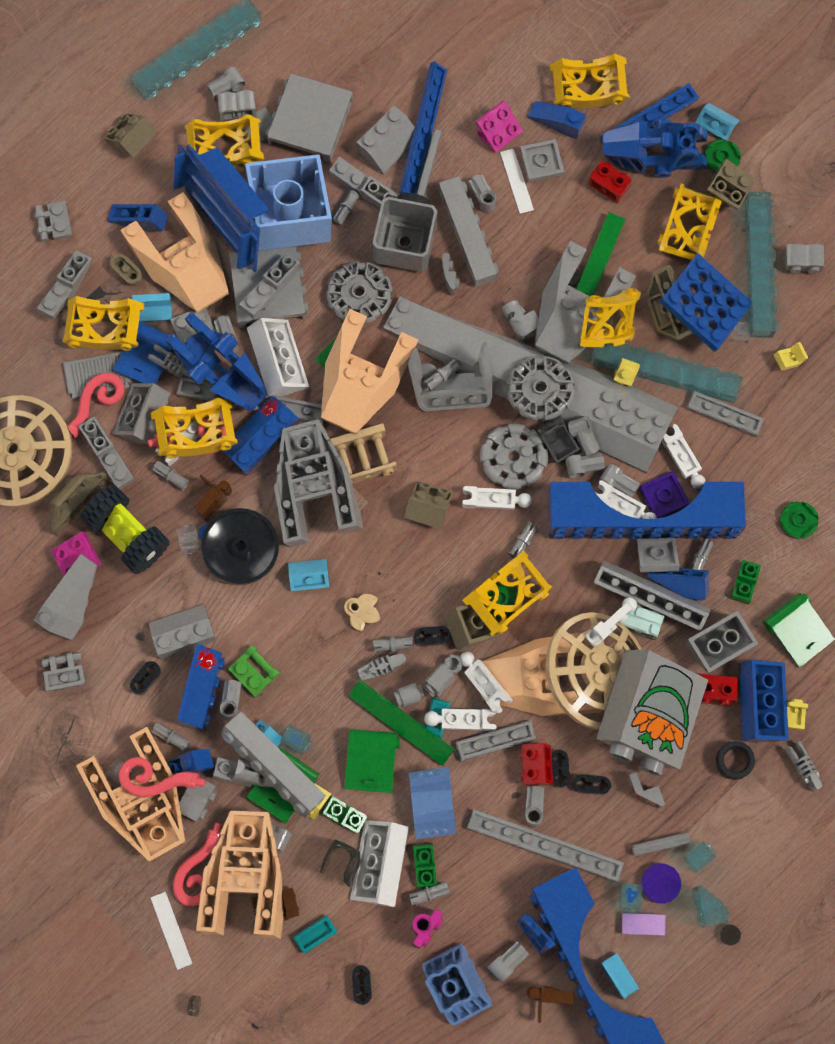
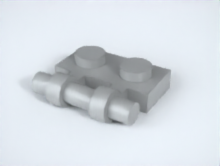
M66 201L47 204L48 211L45 212L41 205L35 206L34 217L38 223L37 233L42 242L48 241L47 235L53 234L54 240L73 237ZM50 219L51 226L47 227L45 220Z
M70 652L59 657L55 655L49 656V659L42 660L43 667L50 666L51 671L43 672L47 692L86 685L83 665L75 666V661L82 660L81 652L75 654ZM68 663L66 668L58 669L57 667L58 664Z

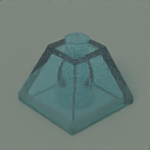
M702 885L692 888L701 928L728 922L727 918H730L728 907L724 906L720 899Z

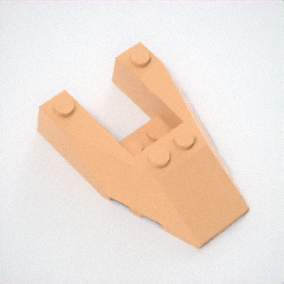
M182 192L169 200L168 204L172 214L188 235L183 240L159 254L137 221H134L120 231L124 241L152 281L158 283L167 292L175 295L181 302L198 313L228 295L229 291L215 240L192 203Z
M349 309L325 363L320 419L356 434L394 396L418 339L401 332L385 369L351 354L367 316Z
M583 632L571 633V635L577 638ZM552 637L535 639L482 661L502 688L513 699L512 703L501 700L500 706L518 709L519 711L537 714L542 717L567 715L555 700L546 674V655ZM561 638L556 651V668H558V657H567L571 646L563 638ZM586 638L582 641L589 649L594 647ZM578 649L575 652V656L584 655ZM575 691L563 692L571 705L579 697ZM593 691L590 698L603 704L602 693ZM584 703L578 712L580 714L601 713L602 710L595 709Z
M148 727L129 736L140 757L149 761L153 768V774L149 781L137 783L134 778L131 780L133 784L148 787L173 775ZM95 756L76 765L102 817L149 862L185 842L177 787L155 796L137 797L129 794L122 786L113 790Z
M230 811L220 833L221 837L217 846L213 848L208 866L204 868L196 931L205 935L224 936L229 893L258 894L254 934L261 938L281 939L283 925L282 874L270 813Z

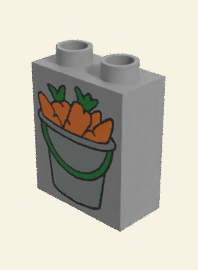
M625 650L596 739L610 745L608 754L616 759L631 762L633 757L640 759L638 768L646 773L661 776L663 768L680 769L708 679L650 650Z

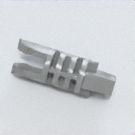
M155 344L153 349L165 356L162 361L155 355L149 354V360L178 378L182 376L190 378L187 375L188 371L178 357Z
M397 653L389 657L387 654L372 660L357 670L359 677L363 681L394 671L395 667L405 663L406 656L403 653Z
M801 741L795 744L796 750L801 757L800 759L792 747L785 748L801 779L805 784H808L812 792L822 788L823 785L819 779V772L809 758Z

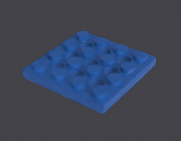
M699 253L694 256L659 301L714 352L719 349L753 303ZM699 275L704 278V282L699 279ZM690 286L695 289V293L690 290ZM712 287L718 291V294L713 292ZM681 298L686 301L687 305L681 302ZM704 299L709 302V306L704 303ZM726 300L730 301L732 307L726 303ZM695 310L699 312L700 317L695 314ZM717 311L723 315V318L718 316ZM709 323L714 326V330L709 327Z

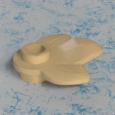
M362 594L358 598H350L345 602L344 611L350 616V624L356 630L363 631L365 623H375L380 620L379 612L373 607L378 600L376 596ZM352 604H355L357 606L356 611L352 610Z

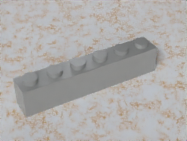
M460 176L439 182L438 191L475 287L496 281L499 270L497 264L492 262L491 257L493 255L490 246L487 247L485 244V233L483 230L480 231L479 217L472 210L474 208L472 199L467 197L466 183L461 181Z
M603 561L594 581L597 585L626 598L631 597L637 603L699 631L702 630L710 612V608L685 598L676 592L607 561Z
M242 712L224 726L221 735L225 742L231 744L237 750L239 756L245 758L251 764L253 770L259 772L265 778L267 784L273 786L279 792V795L293 806L298 814L306 818L321 804L326 795Z

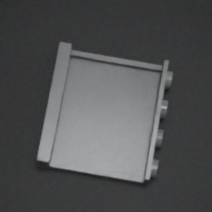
M290 74L289 79H286L284 82V93L278 98V109L273 112L271 119L273 123L266 131L268 145H271L273 141L323 156L324 162L331 163L353 102V92Z
M296 246L258 251L256 272H253L247 266L237 269L238 254L236 252L229 253L239 328H247L246 323H254L260 318L284 319L303 316V320H306L305 313H309L307 302H303V296H306L305 284L301 285L300 280L304 278L303 267L297 268L291 279L265 310L262 309L254 319L239 309V304L262 281L263 275L285 252L298 261H302L300 250H296Z

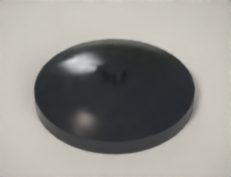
M245 508L230 509L217 515L206 527L201 542L202 556L210 572L221 581L232 585H248L261 580L272 570L279 553V540L275 528L262 514Z

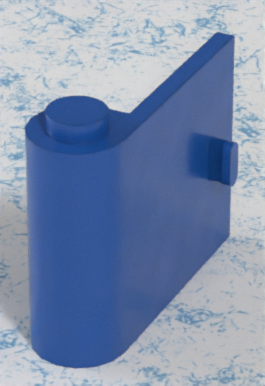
M139 321L136 341L139 342L138 346L131 348L130 351L123 350L113 371L139 383L156 384L164 368L149 360L148 356L152 354L162 361L164 360L165 356L153 349L155 344L173 354L174 350L165 341L170 334Z

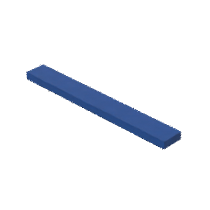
M435 61L431 62L399 190L400 194H417L447 73V69Z

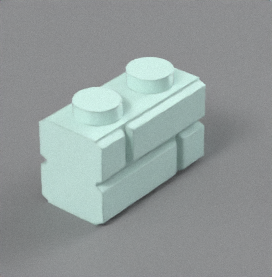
M637 603L636 610L631 613L627 612L628 618L621 624L631 632L656 640L664 615L651 608L649 610L644 609L642 604Z

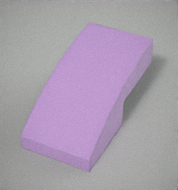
M622 913V934L666 936V915Z

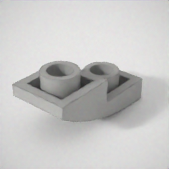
M442 253L443 279L451 296H454L455 289L459 290V278H456V272L452 271L453 261L449 260L450 254Z

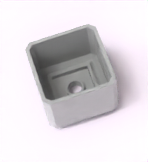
M392 197L383 199L373 239V259L375 262L418 272L428 269L437 227V209L434 205ZM407 239L410 241V244L404 247L400 244V241Z

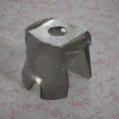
M334 840L323 859L320 873H325L334 851L343 848L350 854V861L344 871L343 881L349 888H352V879L357 873L361 861L360 851L341 841Z

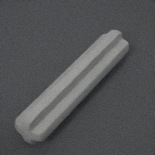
M682 833L635 844L632 846V852L634 856L689 844L690 836L688 833Z

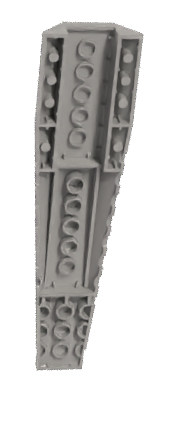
M399 297L383 327L384 331L397 337L403 332L418 339L415 348H418L419 351L429 357L439 360L443 365H447L455 359L460 365L461 369L458 370L460 374L474 373V363L478 360L483 342H487L492 363V391L494 394L502 396L509 400L507 397V380L512 370L516 369L520 362L537 356V358H544V356L555 358L542 350L418 305L403 297ZM559 360L562 362L561 365L570 370L575 382L573 390H575L573 401L569 408H565L562 411L563 414H561L565 423L568 424L569 421L588 416L592 421L593 434L600 448L598 451L647 473L678 407L633 386L621 385L614 380V377L572 361L566 364ZM537 365V370H544V365ZM557 370L553 372L556 376L559 374ZM524 371L522 374L526 376L528 372ZM538 384L535 388L537 391L542 392L546 389V386ZM560 385V390L566 389V386ZM517 386L516 390H522V386ZM556 399L553 403L557 406L560 401ZM523 400L522 404L526 406L528 402ZM537 407V411H545V407ZM540 419V420H542V421L545 422V423H547V422L550 421V420L545 421V419Z

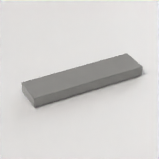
M437 129L433 132L417 194L424 197L426 196L441 141V130Z
M693 391L686 408L755 437L758 436L764 418L696 391Z
M530 720L455 743L462 762L535 741L537 738Z

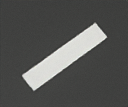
M514 148L500 152L519 213L534 210Z
M166 892L151 897L177 970L192 964Z

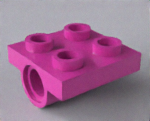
M501 101L475 121L479 137L485 144L489 145L492 152L499 151L523 132L506 101Z
M83 531L51 550L63 576H65L80 554L96 563L97 568L102 566L86 532Z
M438 909L434 911L431 917L426 914H420L413 920V931L418 935L413 945L418 949L421 946H427L432 938L429 935L433 929L437 931L444 920L441 918L443 913ZM421 920L426 921L429 925L425 931H421L417 927V923Z

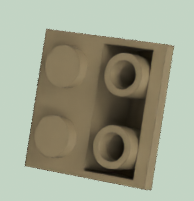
M127 113L119 119L120 122L107 132L108 135L104 139L123 155L134 158L155 136L157 131L144 116Z
M726 159L719 165L712 176L707 191L738 210L757 179Z
M417 481L409 498L404 518L441 529L453 492L443 487L432 486L427 482Z

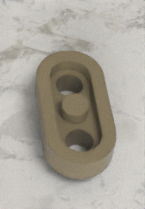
M116 254L111 258L110 265L112 270L130 286H136L141 283L143 278L141 270L127 256ZM119 263L124 264L122 267H118ZM132 275L136 276L135 279H130Z

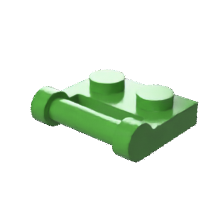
M252 645L228 670L256 698L279 676L280 672L274 669L257 652L258 649ZM250 657L269 674L266 678L247 661Z

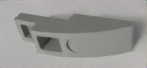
M340 156L328 172L342 182L343 187L349 191H356L360 198L379 208L381 207L382 200L386 197L397 198L398 196L372 176H366Z
M76 250L56 277L57 282L37 307V312L54 320L61 310L64 311L67 307V300L73 298L91 265L92 258Z
M285 252L263 275L262 281L239 304V309L254 319L282 291L299 267L300 261Z
M95 416L80 424L78 427L114 484L121 490L134 482L135 479Z

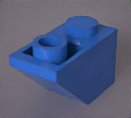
M209 748L192 750L167 762L172 774L179 772L200 774L214 768Z

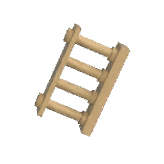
M383 423L359 430L356 434L348 433L331 439L349 472L352 484L380 475L389 476L397 470L396 462L389 463L382 438L386 435ZM370 440L375 442L382 466L372 469L363 445L366 441ZM353 445L357 448L364 470L356 474L352 473L345 451L346 447Z

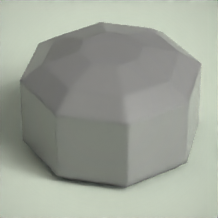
M450 655L445 658L444 665L453 674L456 675L462 670L463 663L459 656Z

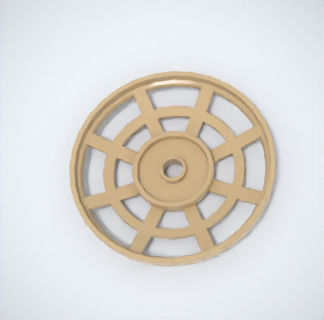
M12 395L0 398V403L8 401V411L0 413V419L7 417V427L0 430V468L10 472L11 481L5 482L0 480V487L11 488L13 500L0 499V506L22 507L41 501L60 485L70 466L72 439L64 419L52 406L34 397ZM16 400L33 402L45 409L38 416H35L26 411L16 410ZM50 414L59 423L64 441H52L50 431L43 422ZM15 416H22L32 420L25 428L15 426ZM37 426L43 431L46 441H35L31 433ZM16 444L18 450L13 454L9 453L10 446ZM65 448L62 465L57 475L53 478L45 471L51 461L53 449ZM39 449H46L45 458L41 466L33 461L36 452ZM27 467L35 472L26 479L18 480V472ZM39 477L49 483L38 493L21 499L19 487L31 484Z
M589 612L569 618L555 631L547 649L546 674L551 692L562 710L575 722L585 727L599 730L602 722L590 720L581 715L578 710L586 703L595 709L604 710L605 713L622 661L619 653L622 647L624 650H630L625 643L627 637L636 650L642 649L629 629L618 622L615 625L622 630L620 636L613 632L608 635L617 641L613 648L604 645V641H602L596 647L589 649L582 643L586 638L585 635L598 624L597 618L608 620L611 617L602 613ZM589 618L592 629L581 633L577 638L567 632L568 628L576 622ZM561 638L571 644L567 655V667L556 668V651ZM577 649L584 654L580 666H574V656ZM601 664L605 667V674L600 671ZM575 674L582 675L587 685L584 691L579 686ZM568 675L572 688L579 696L572 705L564 696L557 676ZM593 691L604 693V704L590 698Z

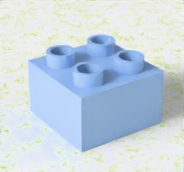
M320 155L245 163L246 182L270 209V211L253 218V221L260 228L258 251L331 242L332 217Z

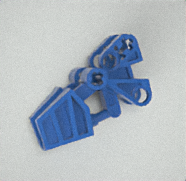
M670 120L655 121V129H647V122H637L604 132L603 154L612 165L640 174H644L647 167H655V177L659 178L670 177L671 172L677 169H706L707 158L703 154H699L696 143L707 141V130L699 127L697 123H675ZM660 145V148L668 153V156H647L646 147Z
M190 312L185 321L196 334L192 335L186 344L173 333L165 341L175 351L188 371L187 375L195 383L200 385L206 379L213 385L209 389L210 391L250 412L253 411L266 397L263 382L246 353L239 357L232 351L238 342L229 333L221 334L211 330L195 314ZM215 349L232 364L230 370L225 369L219 364L221 360L214 352ZM214 369L220 374V379L213 373Z

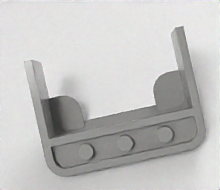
M483 342L478 360L474 363V373L452 374L446 382H441L431 391L428 389L429 387L425 386L423 381L436 373L437 368L429 363L421 364L418 348L413 349L408 367L420 409L424 411L480 408L486 407L491 403L492 363L487 342Z

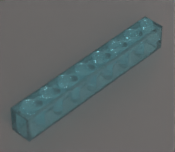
M250 0L240 1L130 76L133 86L145 100L156 96L161 89L169 87L173 81L184 77L189 70L198 67L205 59L213 57L218 50L226 48L233 40L242 37L246 31L257 27L261 22L260 11Z
M749 192L745 199L748 287L749 299L752 303L749 307L750 338H773L775 332L779 329V321L775 317V314L778 313V303H775L777 285H774L777 270L773 267V262L776 260V251H773L775 233H772L775 219L774 216H771L774 200L771 199V192Z
M626 342L619 346H612V343H606L604 347H594L590 364L615 370L618 368L621 359L624 358L640 364L637 377L691 392L696 391L731 403H735L738 398L743 377L735 372H723L717 367H705L699 362L684 361L681 357L672 358L662 352L654 353L644 347L636 348L630 346Z

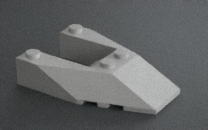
M572 241L569 242L542 292L535 347L566 364H569L586 348L580 346V334L586 297H590L568 285L587 250ZM620 267L604 297L616 296L622 290L630 288L636 275ZM590 307L588 318L596 320L598 317L594 316L591 311L598 312L599 307ZM617 311L605 323L611 324ZM587 322L586 333L592 326V323Z
M317 419L283 428L279 450L280 460L279 464H277V481L274 490L284 544L294 547L309 543L302 502L328 495L333 496L338 530L345 534L363 530L361 512L349 472L320 420Z

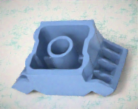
M449 767L409 772L415 839L456 834Z
M462 944L422 963L423 972L427 978L425 983L440 1013H444L446 1019L453 1026L492 1006L491 996L486 992L485 984L480 979L474 962L468 957V951Z

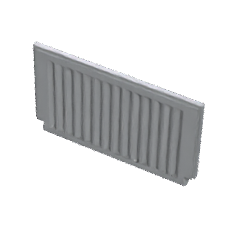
M123 351L64 362L63 367L68 395H72V399L80 398L87 382L101 373H113L119 376L124 383V388H129L128 383L132 382L131 379L113 371ZM102 383L93 391L92 395H96L101 386L107 388L106 392L115 391V387L111 383Z

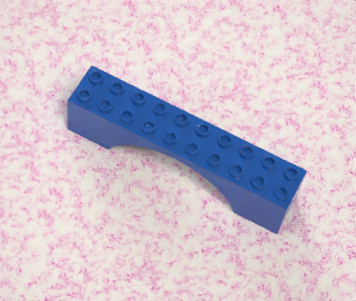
M550 482L548 489L549 536H553L554 539H564L565 536H572L573 539H583L584 536H592V539H602L603 536H611L612 539H621L622 536H630L631 539H640L642 536H649L650 539L661 538V536L675 539L680 538V536H687L689 539H697L699 536H707L708 539L726 536L727 539H735L741 535L746 527L744 482H705L698 496L687 507L673 515L658 519H639L617 512L598 497L590 482Z
M577 867L533 888L530 891L531 895L529 898L533 906H538L541 912L538 914L543 926L547 924L550 932L547 934L559 949L557 955L562 963L565 962L568 967L566 973L570 981H575L578 987L575 991L579 999H584L587 1005L584 1009L589 1019H594L596 1023L594 1029L598 1037L603 1038L606 1044H665L653 1018L634 1017L609 1006L596 994L584 974L579 953L580 934L585 918L595 903Z

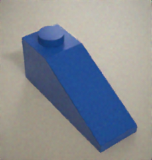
M535 101L527 118L577 139L584 126L586 114L570 107Z
M112 204L107 221L123 226H128L137 221L142 230L163 231L168 214L156 204Z
M679 568V571L648 572L650 579L685 598H691L695 601L705 600L709 593V570Z

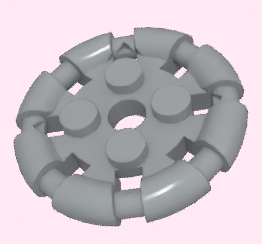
M360 261L346 263L342 265L341 269L334 271L327 283L326 300L331 310L335 311V315L342 321L345 320L349 309H352L367 316L364 324L372 323L377 320L378 316H383L392 301L390 297L393 294V288L389 277L383 274V270L380 267L369 262L367 264L360 263ZM359 270L365 271V275H358ZM345 274L349 275L346 279L343 278ZM378 278L379 281L375 282L373 279ZM335 288H341V292H336ZM357 288H361L364 290V294L357 296L354 294V291ZM378 292H382L383 297H379ZM343 301V303L345 304V306H343V307L341 308V307L339 306V303H341V302ZM374 305L376 309L371 311L369 308Z
M534 356L523 360L516 369L512 370L507 380V397L511 406L517 409L520 415L537 421V419H545L547 421L560 416L565 408H569L575 395V390H573L575 382L570 370L561 365L562 362L548 356H544V358ZM537 365H544V370H537ZM556 370L559 372L557 376L553 373ZM524 371L528 372L526 376L522 374ZM538 384H544L546 389L540 392L535 387ZM560 385L566 386V389L560 390ZM522 386V390H516V387ZM556 399L560 401L557 406L553 403ZM523 400L528 402L526 406L522 404ZM537 407H545V411H537Z
M511 423L502 428L499 426L487 435L486 442L482 444L480 449V463H483V471L493 483H498L506 489L517 490L526 485L528 487L533 485L542 477V471L546 469L548 464V450L545 449L543 439L534 429L530 430L523 424ZM509 433L510 437L504 439L503 435ZM522 434L528 437L526 442L520 439ZM493 444L498 446L496 451L491 448ZM537 447L538 453L533 454V448ZM511 453H517L519 459L511 461L508 456ZM495 460L497 465L491 466L490 461ZM532 463L537 465L535 469L530 468ZM501 473H504L508 475V477L505 479L500 475ZM523 473L524 478L519 480L517 475Z

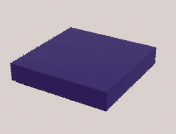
M674 471L639 486V490L650 512L654 513L657 519L675 513L690 504Z

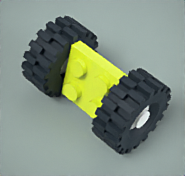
M116 485L108 486L89 501L90 503L84 507L85 509L82 510L80 517L94 533L102 531L123 552L121 561L134 574H140L141 571L143 572L147 567L152 566V563L156 562L163 555V552L167 550L170 544V540L155 526L146 530L126 509L130 501L129 498Z

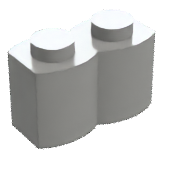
M242 90L237 93L227 91L217 95L221 121L235 120L244 115L256 117L254 91Z
M786 245L785 271H790L792 274H797L801 271L817 274L823 270L824 245Z
M441 663L425 680V692L432 698L434 696L439 698L454 682V674Z
M206 781L204 787L197 786L196 789L187 788L179 802L181 814L197 823L200 819L203 820L208 812V809H206L209 801L213 802L218 792L215 791L217 787Z

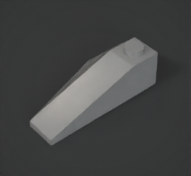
M80 554L45 601L34 621L49 632L73 640L84 622V613L86 606H88V596L93 585L97 564L83 554Z

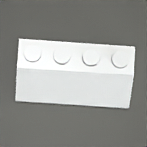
M260 318L247 327L268 396H285L308 389L309 384L289 321L285 319Z
M365 820L350 900L395 907L409 827L393 822Z

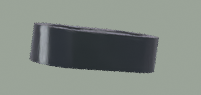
M445 626L420 628L414 633V641L420 647L444 645L449 642L451 633ZM440 631L447 634L444 640H441L440 637H433V635H439ZM420 633H424L425 636H431V638H425V642L417 639Z
M149 661L145 663L131 680L130 688L134 694L144 695L158 679L161 669L156 662ZM155 666L156 673H151L148 677H146L149 673L147 668H153ZM145 679L142 684L144 688L136 691L135 683H141Z
M556 750L552 753L553 785L557 788H564L570 780L568 754L563 750ZM557 754H560L565 759L561 762V767H558V761H554ZM560 770H562V777H566L562 784L555 780Z
M579 775L573 781V788L581 794L605 795L611 789V782L604 776ZM584 779V782L591 783V786H585L584 789H580V785H577V782ZM603 780L607 787L601 791L600 787L593 786V784H599Z
M360 965L355 967L352 972L353 996L356 1003L365 1005L372 998L371 976L369 969ZM359 969L367 972V976L363 978L364 984H360L359 977L355 976V973H359ZM360 986H364V992L369 994L364 1002L357 998V994L360 993Z

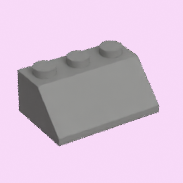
M393 106L357 141V152L384 175L410 149L415 127L404 113Z
M132 383L112 435L137 444L148 445L147 441L154 439L153 435L156 432L155 420H152L151 412L163 405L167 406L170 393L154 383Z
M204 604L149 623L152 639L160 659L196 648V644L205 645L216 641Z
M738 610L685 642L694 660L707 673L712 672L759 644Z

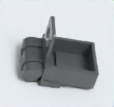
M561 415L537 428L541 439H543L556 463L562 462L565 458L581 450L576 439L571 435L568 424L565 423Z

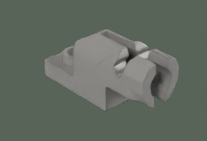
M517 300L511 301L502 307L506 319H510L509 325L519 339L525 341L536 335L539 318L534 310L527 313Z
M217 758L212 778L251 787L253 784L273 788V786L267 784L265 778H261L262 775L259 772L253 770L248 761L238 759L235 762Z

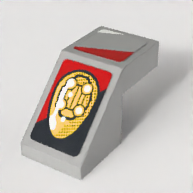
M637 772L627 776L635 797L658 808L665 806L659 786L643 791Z

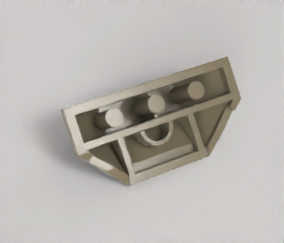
M670 265L653 272L646 301L657 332L675 340H680L693 334L692 331L659 303L678 276ZM681 298V302L687 305L686 301Z
M104 472L76 474L73 478L71 477L66 481L65 487L61 492L58 491L54 494L50 502L51 530L56 536L63 531L108 482L109 479Z

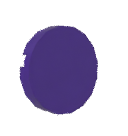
M658 863L651 865L644 871L641 888L648 900L658 904H665L678 896L681 890V879L674 867Z

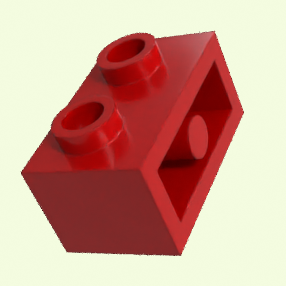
M601 160L589 176L588 185L618 204L629 190L632 179L626 173L616 170L611 163Z
M698 674L708 679L701 704L719 702L720 706H731V704L736 702L738 677Z
M546 743L522 745L520 759L523 763L521 779L524 785H552L551 745Z

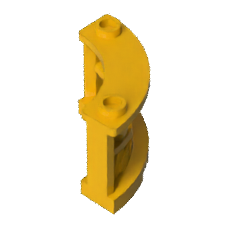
M613 53L603 58L594 59L593 63L589 64L565 58L550 64V72H553L556 99L554 105L579 109L622 104L624 100L630 98L629 94H627L625 75L626 58ZM617 69V76L613 77L614 71ZM603 72H604V74L602 75V77H599V76L597 75L598 73H603ZM574 75H580V78L576 80ZM586 75H591L595 81L603 83L592 95L583 92L577 86L585 80ZM618 82L619 90L610 93V90L616 89V86L610 83ZM563 87H570L566 89V94L569 93L572 96H564Z
M244 115L241 118L225 122H205L194 119L185 125L187 145L189 144L195 151L196 146L200 147L199 155L216 148L212 144L218 138L225 135L237 142L230 148L228 155H224L234 168L235 165L244 164L245 166V163L264 160V153L260 150V119L252 115ZM250 128V136L247 137L248 130L246 132H242V130ZM195 132H196V133H204L203 136H201V135L198 134V138H199L202 142H199V141H196V140H195Z
M681 183L680 188H675L673 194L675 202L665 233L659 236L657 243L660 245L659 251L690 260L699 253L704 258L711 234H708V230H713L722 200L717 196L685 188V184ZM679 203L682 207L676 211ZM696 209L698 219L705 223L706 226H695L687 234L680 216ZM700 209H702V212H707L708 214L702 215ZM674 220L676 228L670 230L672 221ZM695 232H699L701 234L699 238H697L695 234L693 236V239L691 238L692 234ZM671 236L676 238L673 244H677L681 239L683 240L679 249L667 246L668 239ZM687 245L696 254L684 251L683 249Z
M628 288L612 297H600L597 295L586 297L580 346L604 347L606 343H612V346H619L625 344V340L631 341L635 335V327H632L635 305L640 299L641 292L634 288ZM590 307H599L598 312L591 311L594 316L598 317L596 320L588 318ZM619 309L622 313V318L617 323L615 329H613L610 324L605 322ZM587 322L592 323V326L586 333Z
M79 296L67 300L68 312L62 342L68 344L69 347L130 351L131 348L138 346L139 342L136 341L139 315L144 310V303L127 298L110 301L109 305L100 304L99 300ZM75 310H77L80 319H74ZM91 313H96V318L93 319ZM107 314L112 323L117 325V327L111 333L102 337L95 332L91 325L99 323L104 315ZM120 315L118 319L121 321L115 320V316ZM73 325H83V326H84V327H78V328L75 330L77 333H78V332H82V333H83V335H82L81 337L72 335Z
M217 397L209 402L196 405L197 409L186 410V407L163 405L151 412V418L155 420L159 444L158 455L166 456V458L170 459L231 449V446L238 443L235 438L230 412L232 408L231 401ZM221 413L223 416V421H219ZM209 417L208 423L203 422L202 419ZM196 420L199 426L208 429L198 442L190 440L181 433L189 427L190 421ZM164 422H166L169 429H165ZM177 422H184L185 424L180 427V424ZM225 427L226 436L217 439L216 437L220 434L223 435V432L216 428ZM173 434L174 436L170 437V442L174 441L177 445L168 444L166 435Z
M524 550L497 571L499 575L495 572L462 600L466 606L469 604L490 629L491 632L489 634L491 636L496 633L501 635L508 629V623L539 599L540 602L549 595L548 591L552 588L527 558L528 555ZM522 564L525 566V568L529 571L531 575L525 577ZM512 575V580L517 578V581L508 582L507 576ZM534 578L541 589L536 593H532L530 588L535 586V584L530 583L526 585V580ZM496 582L505 587L518 585L514 605L496 604L499 597ZM488 591H492L494 593L492 601H490L492 597L488 596L487 594ZM524 596L526 598H530L526 603L522 605ZM491 609L494 610L493 616L490 613ZM505 612H513L506 618ZM496 615L501 618L499 623L495 620Z

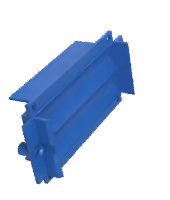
M181 144L178 145V155L175 156L174 190L185 186L187 194L238 254L237 269L247 266L253 272H256L260 228L253 221V218L270 211V209L218 147L199 155L189 144L186 150Z

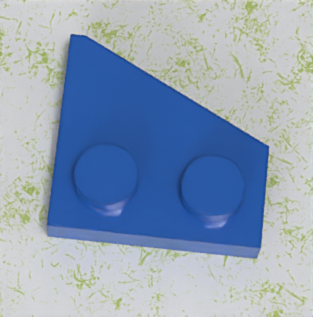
M528 913L517 921L540 955L555 945V942Z

